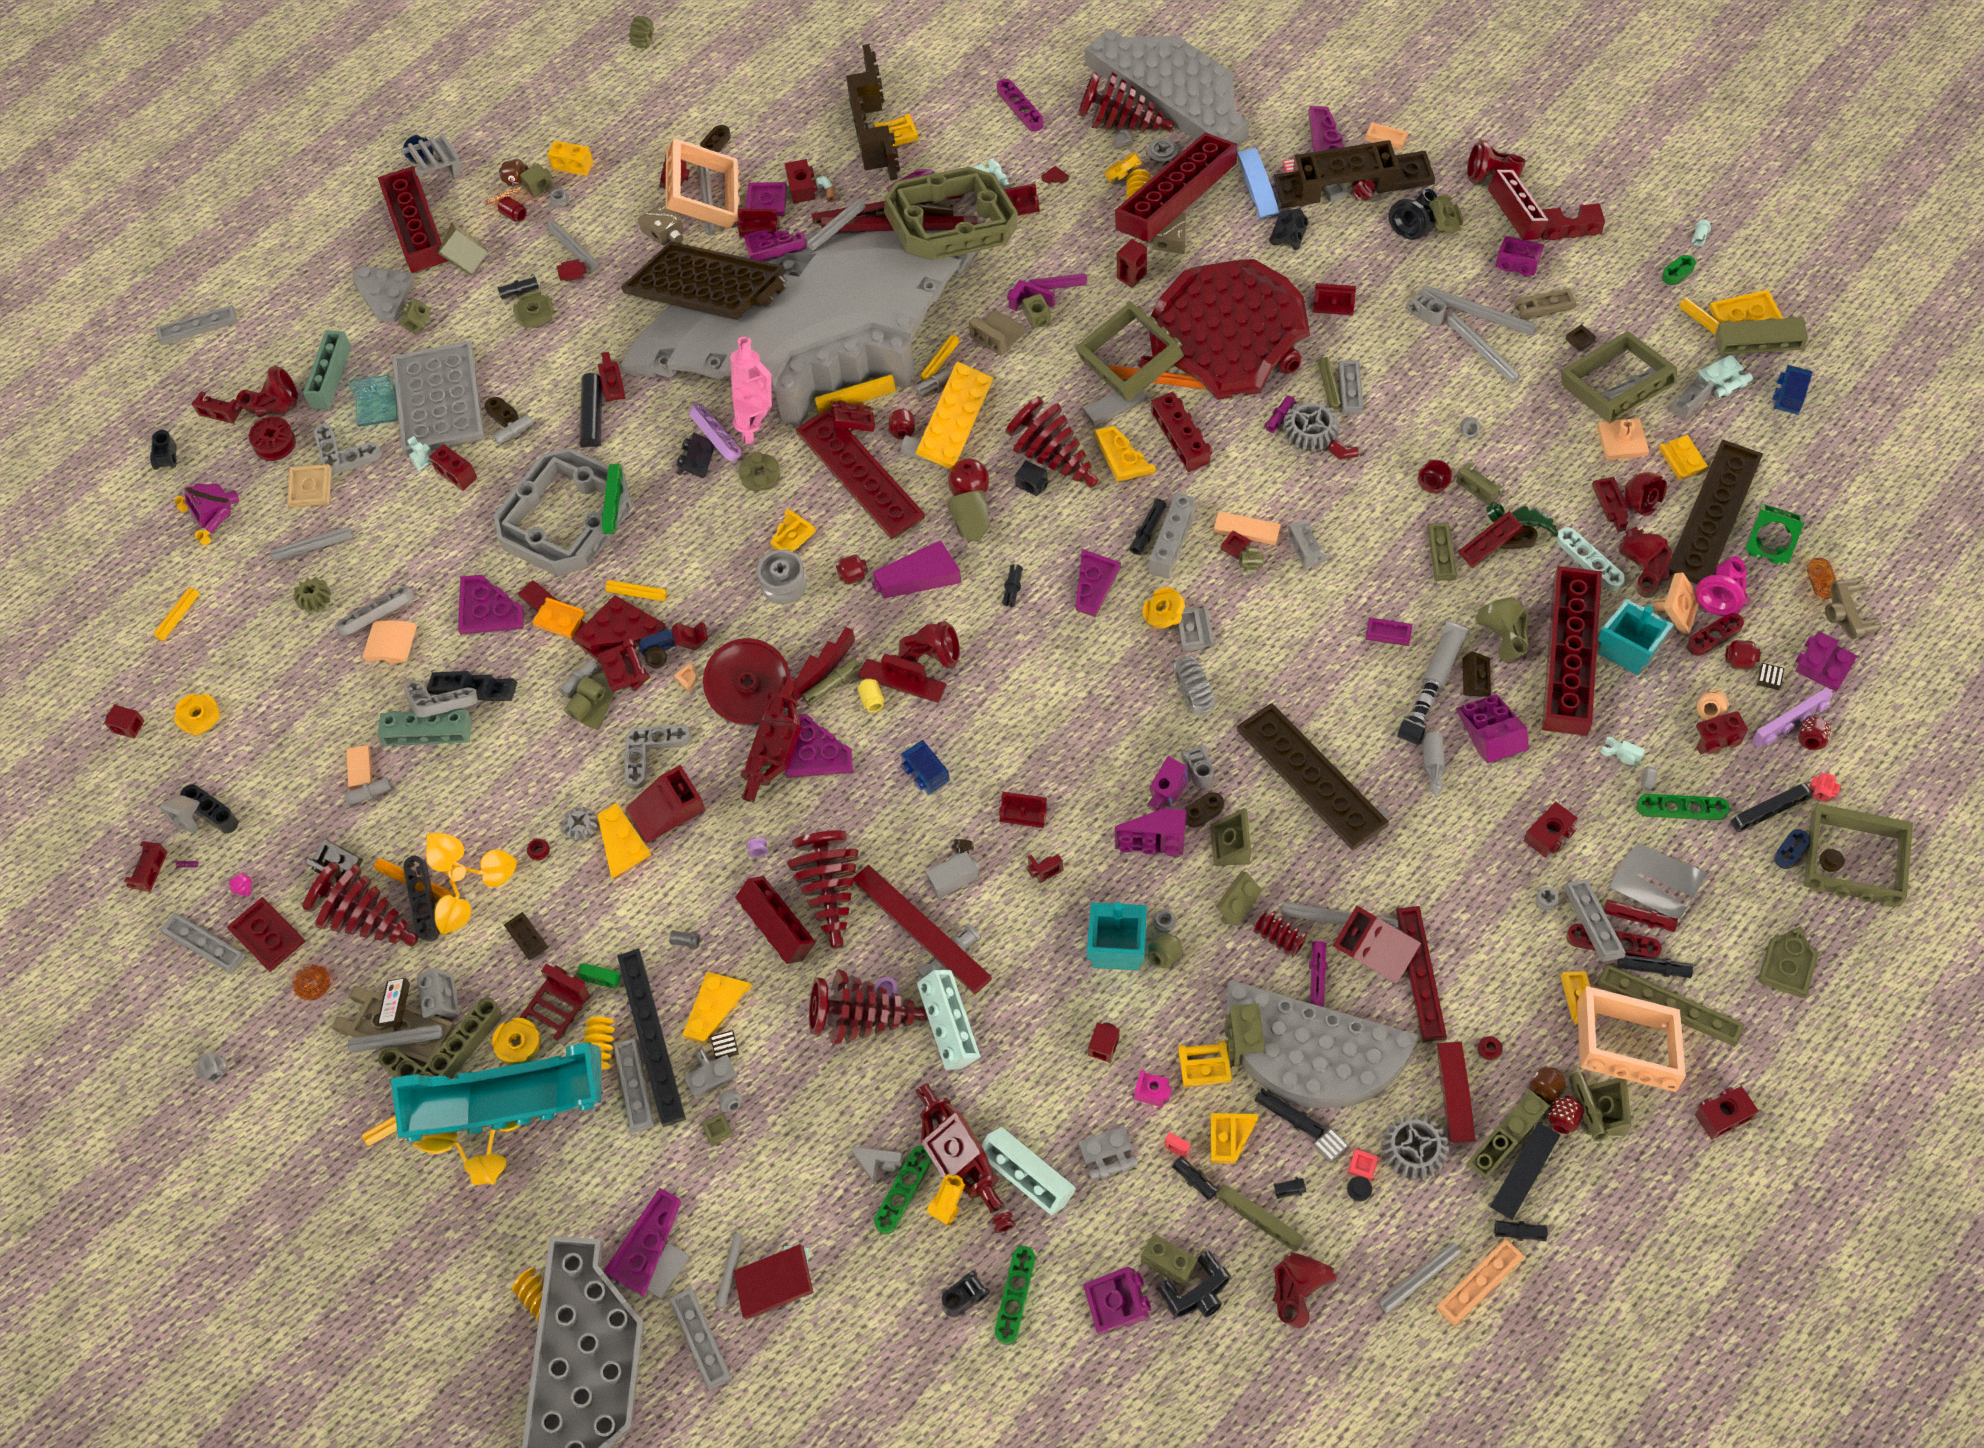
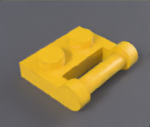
M909 113L904 114V117L873 123L874 128L888 125L889 132L894 133L895 144L893 146L919 140L917 130Z
M1226 1040L1218 1041V1044L1190 1047L1178 1045L1183 1087L1231 1083L1232 1077ZM1220 1054V1057L1187 1060V1056Z

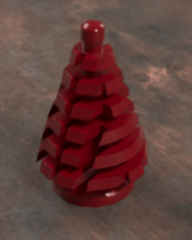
M1093 71L1078 111L1079 116L1085 117L1091 103L1098 104L1092 121V128L1098 129L1108 107L1103 129H1110L1117 112L1120 113L1115 130L1123 128L1127 115L1130 116L1127 126L1128 130H1134L1138 119L1141 120L1140 131H1145L1149 123L1152 124L1151 131H1157L1159 127L1167 131L1173 129L1174 121L1162 118L1164 113L1160 109H1158L1156 114H1153L1155 104L1149 101L1146 110L1142 109L1146 98L1140 94L1135 106H1132L1136 89L1132 85L1126 94L1124 102H1122L1127 83L1123 78H1121L1112 98L1111 95L1117 80V74L1113 71L1108 77L1103 92H1098L1097 87L1100 75Z
M1040 396L1035 397L1016 414L1005 430L1012 437L1027 427V430L1018 439L1012 451L1018 454L1026 451L1025 457L1031 460L1039 455L1036 461L1041 465L1046 464L1056 456L1048 468L1057 470L1065 463L1066 465L1060 474L1068 476L1074 471L1073 480L1079 482L1083 479L1087 486L1093 488L1097 485L1099 479L1089 472L1092 468L1089 461L1084 465L1082 464L1086 457L1084 450H1080L1074 456L1072 455L1080 445L1078 439L1074 438L1066 445L1072 438L1074 431L1071 426L1065 428L1068 420L1064 414L1059 416L1062 411L1060 404L1055 403L1036 419L1035 417L1042 409L1044 401Z
M843 830L816 832L793 839V847L796 850H815V852L786 862L790 870L800 871L793 875L797 883L805 884L811 882L800 887L803 895H822L807 900L810 908L825 907V910L814 913L817 921H827V924L822 925L820 928L823 933L830 934V947L833 949L841 948L844 945L841 931L846 930L847 922H840L839 918L849 915L848 907L837 908V905L850 902L852 893L845 892L835 893L853 887L854 879L843 877L855 873L856 864L849 862L858 859L859 850L852 848L828 850L829 847L842 844L847 840V833Z
M335 862L329 863L318 875L304 899L302 907L307 912L315 911L326 899L316 919V928L325 929L329 924H332L330 930L340 932L344 926H347L345 933L354 935L362 927L359 936L368 938L378 927L374 936L375 940L382 941L390 934L391 936L388 941L390 943L397 944L402 940L406 945L413 947L418 942L419 937L414 932L407 930L408 923L404 919L398 924L396 923L399 913L395 908L391 909L385 917L384 914L389 908L390 902L383 897L377 904L380 891L376 886L369 890L371 880L366 875L360 877L362 871L357 864L352 865L335 885L340 873V867Z
M840 969L836 970V975L833 978L831 990H834V995L829 1000L827 981L820 977H816L813 981L809 1003L810 1033L814 1035L822 1033L828 1014V1026H833L832 1030L828 1032L832 1046L841 1044L844 1038L847 1042L855 1040L858 1034L861 1038L869 1036L872 1032V1022L873 1027H875V1034L885 1031V1024L887 1022L889 1030H893L899 1027L901 1018L903 1026L912 1025L914 1019L926 1021L928 1016L924 1006L915 1007L914 1001L905 998L902 1005L901 996L893 992L889 999L887 990L882 987L877 988L876 997V992H873L874 984L864 981L862 984L861 979L853 975L848 979L847 973Z

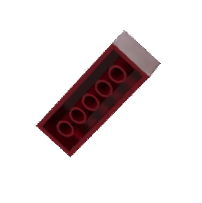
M411 166L377 177L411 273L448 262L446 258L438 254L442 241L421 182L415 173V167Z

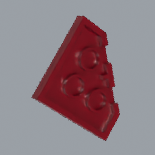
M614 595L574 635V639L590 650H599L602 646L613 645L614 648L622 645L626 640L639 642L647 636L661 632L666 629V624Z

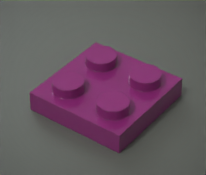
M748 183L746 209H777L778 217L785 216L787 183Z

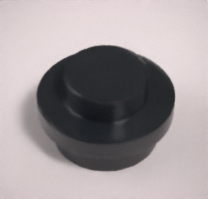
M1356 1176L1348 1182L1347 1193L1351 1199L1362 1202L1371 1196L1372 1185L1368 1179Z

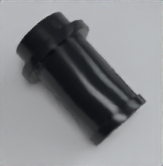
M1297 1176L1294 1180L1273 1184L1277 1199L1297 1194L1300 1197L1302 1193H1306L1304 1179H1298Z

